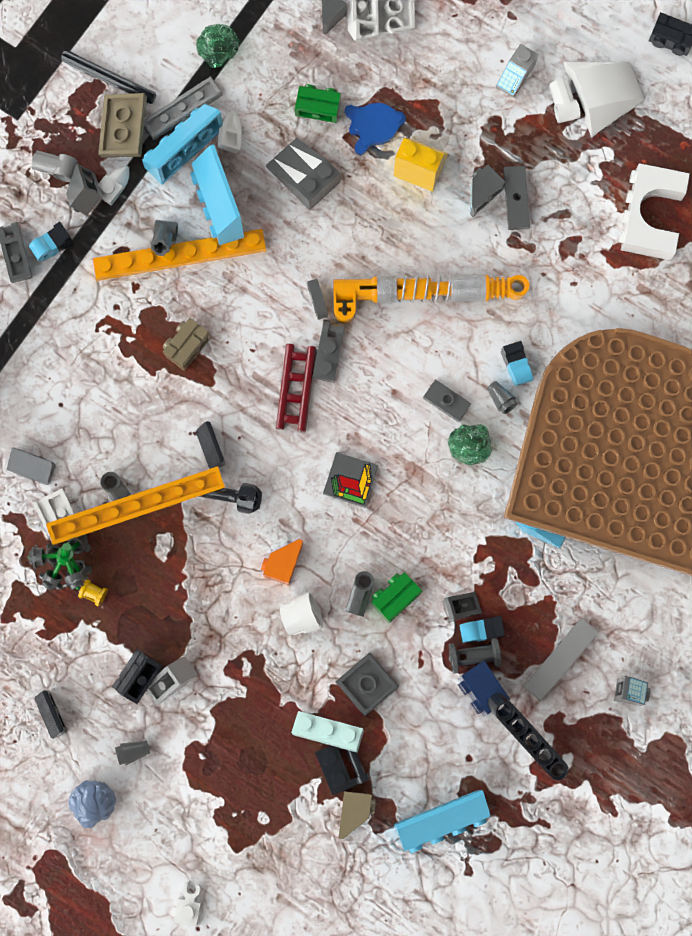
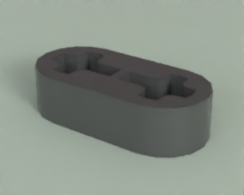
M318 279L307 281V287L317 319L327 318L328 312Z

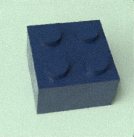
M482 661L458 678L460 682L457 684L464 695L468 694L473 701L470 704L477 714L486 716L491 713L487 707V702L490 696L495 693H501L510 700L485 661Z

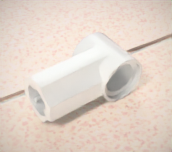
M561 78L550 83L549 88L555 104L554 112L557 122L563 123L579 119V104L577 100L573 99L568 80Z

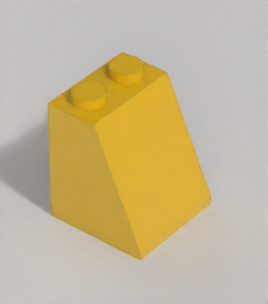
M403 138L395 156L393 176L433 192L449 153L411 138Z

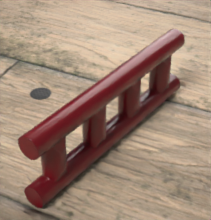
M286 344L275 429L284 430L285 423L297 424L298 432H306L316 347L308 346L307 353L294 352V344ZM293 360L306 361L304 374L291 372ZM290 381L303 382L302 395L289 393ZM288 402L301 403L299 416L286 415Z

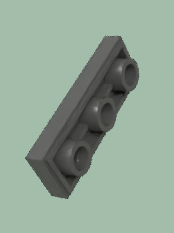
M525 166L504 167L503 175L506 182L505 199L508 230L530 229ZM517 197L519 198V201H516L513 198Z

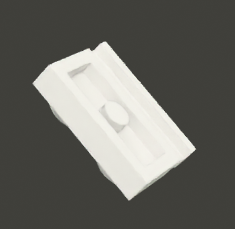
M63 489L51 493L37 502H33L48 536L46 523L75 514Z

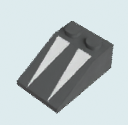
M295 138L266 164V168L309 210L340 183V172L326 158L298 138Z

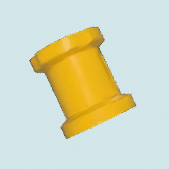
M86 580L84 586L80 589L78 597L89 599L99 607L104 601L108 589H102L91 584L90 580Z

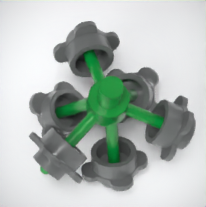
M86 534L68 540V543L63 544L62 547L52 545L51 542L46 545V551L44 548H39L38 545H35L29 551L28 559L29 563L33 564V569L44 566L45 563H49L55 568L39 575V578L43 581V586L49 590H54L55 588L62 590L66 587H70L71 590H79L80 587L84 586L83 581L89 579L87 575L92 573V567L86 566L83 560L74 561L73 553L80 554L83 551L89 552L91 550ZM61 566H67L68 568L67 577L64 578L65 585L60 584L63 579L62 575L58 573Z

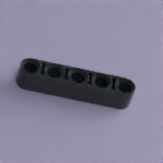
M501 693L491 695L488 699L487 707L552 779L557 781L564 779L569 771L566 762L510 700Z

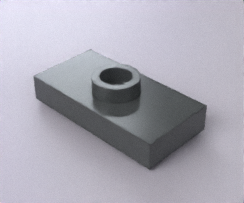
M436 379L423 396L424 400L458 423L471 406L469 401Z

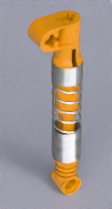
M484 274L450 275L449 282H442L441 275L438 276V282H431L429 275L427 278H419L418 275L416 278H408L405 275L404 278L397 279L396 276L386 275L374 276L372 279H333L334 317L338 322L345 324L353 321L356 312V300H372L374 303H396L397 300L400 303L403 300H410L413 303L414 300H421L424 303L425 300L432 299L435 303L438 296H442L444 302L448 301L449 296L450 302H485L493 299L494 296L496 299H499V296L501 298L506 296V298L512 300H520L529 290V281L523 275L506 277V280L504 277H501L500 280L499 277H495L494 280L493 277ZM519 283L523 291H514L512 284ZM336 301H353V303H347V311L349 312H347L346 316L341 312L343 303H336Z

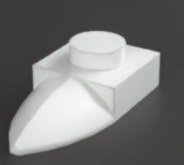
M231 110L226 115L222 127L219 128L218 148L237 154L241 150L242 130L235 110Z
M128 166L115 170L109 176L105 175L98 184L102 194L101 199L111 206L127 185L129 179Z

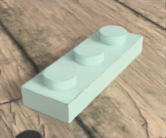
M298 711L291 733L302 738L358 752L364 730L363 728Z

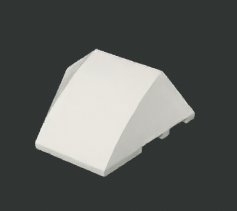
M347 0L348 32L356 41L412 30L415 28L414 0Z
M630 62L563 63L570 82L573 81L585 112V122L591 138L644 101Z

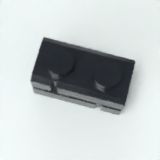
M660 12L648 41L652 42L653 46L657 48L665 47L672 50V53L675 55L687 56L692 47V24Z
M136 649L120 673L119 678L112 685V688L121 696L138 705L161 670L162 665L148 654Z

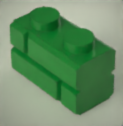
M311 84L299 86L295 104V116L337 123L341 93L333 88L317 89L316 86Z
M405 572L401 575L396 573L388 581L390 585L385 590L380 588L372 595L374 600L371 602V605L389 624L423 592Z

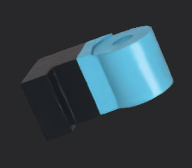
M60 221L53 225V229L30 243L29 248L39 262L55 256L74 244Z
M522 341L503 346L501 355L514 385L518 386L533 381Z
M501 616L460 624L463 643L479 642L505 636Z

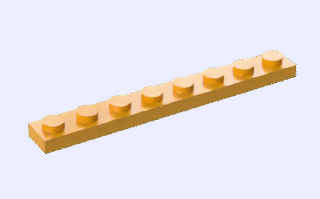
M263 229L243 232L244 238L219 245L217 238L213 239L212 237L172 244L170 251L164 256H158L151 248L96 257L93 258L96 280L101 281L266 252Z
M217 466L46 523L52 545L225 488Z

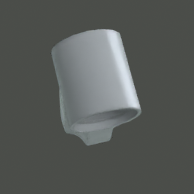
M37 150L33 155L31 167L33 170L51 174L58 180L70 182L74 167L78 161L69 155L60 154L56 156Z

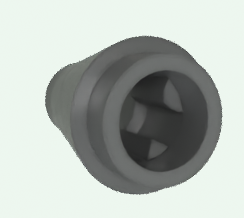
M497 381L487 387L499 412L507 414L517 406L516 397Z
M147 740L143 742L120 743V746L115 747L119 765H128L150 754Z

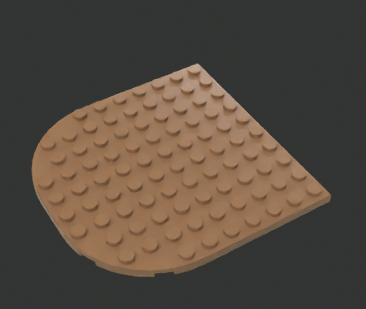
M616 328L590 332L577 338L560 350L550 361L539 381L504 518L692 576V349L643 332Z

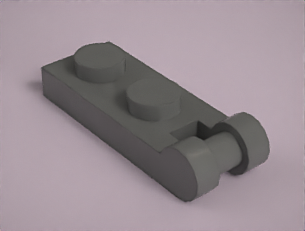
M18 222L11 223V226L8 227L0 226V244L10 282L16 283L33 278ZM14 234V238L7 239L8 235Z
M330 320L323 321L313 379L334 383L345 323L339 322L334 324L330 323ZM328 332L337 333L336 338L328 337Z

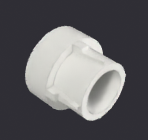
M310 592L295 597V599L290 600V603L280 606L281 619L289 635L303 632L304 634H309L323 628L320 610Z

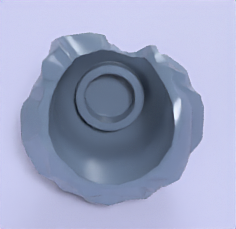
M86 780L71 792L68 802L69 809L74 813L75 818L82 827L92 828L101 820H107L114 811L116 796L105 782Z

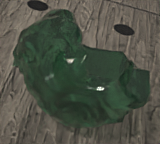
M219 23L205 27L197 38L196 50L210 68H217L222 66L226 59L234 58L238 52L239 39L228 25Z
M463 424L449 435L448 446L452 457L458 460V462L470 466L484 463L492 453L489 431L484 425L469 426Z

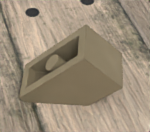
M344 791L339 839H344L367 821L370 814H374L376 800H371L372 795Z

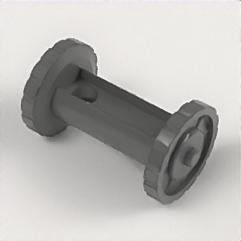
M492 638L491 645L459 650H456L454 643L449 644L448 658L453 674L458 673L459 666L477 664L482 661H493L496 668L501 667V650L497 638ZM464 654L466 659L460 660L459 655Z

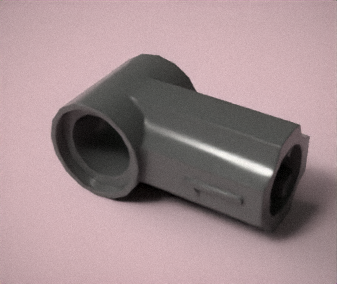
M155 221L151 250L156 255L164 256L170 251L172 242L177 239L178 222Z
M107 472L101 477L100 484L112 501L131 495L116 473ZM109 478L117 479V485L114 488L106 487V481Z
M362 571L356 575L346 606V612L364 617L375 581L371 573ZM361 576H368L370 578L371 584L369 587L362 588L358 585V580Z

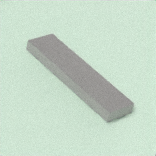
M210 76L147 117L144 122V129L154 141L176 127L180 122L188 119L192 111L197 107L200 108L204 104L209 105L223 96V92Z
M581 618L523 687L539 701H542L599 632Z

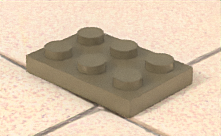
M144 93L104 95L98 152L101 158L141 157L147 96Z

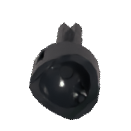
M243 483L239 491L222 488L198 497L237 503L238 512L250 514L260 509L262 492L254 484Z

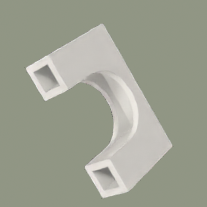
M640 163L636 170H632L629 183H633L632 190H628L626 203H629L628 210L624 211L622 218L625 228L620 231L618 242L622 243V251L666 260L673 258L676 253L679 233L655 229L649 226L641 216L640 204L645 199L654 196L682 201L687 191L690 173Z

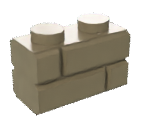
M191 318L186 322L182 321L176 329L178 333L173 339L170 337L163 345L164 350L162 351L167 359L183 371L188 368L211 339L210 332Z

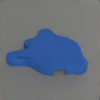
M373 103L364 107L347 105L344 110L345 116L351 120L349 133L360 136L355 145V153L360 156L364 155L374 145H383L393 140L394 135L405 124L406 120L402 112L396 111L383 103Z

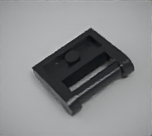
M329 746L315 752L332 795L370 780L368 773L365 774L357 752L346 750L357 778L352 780L339 752L342 748Z

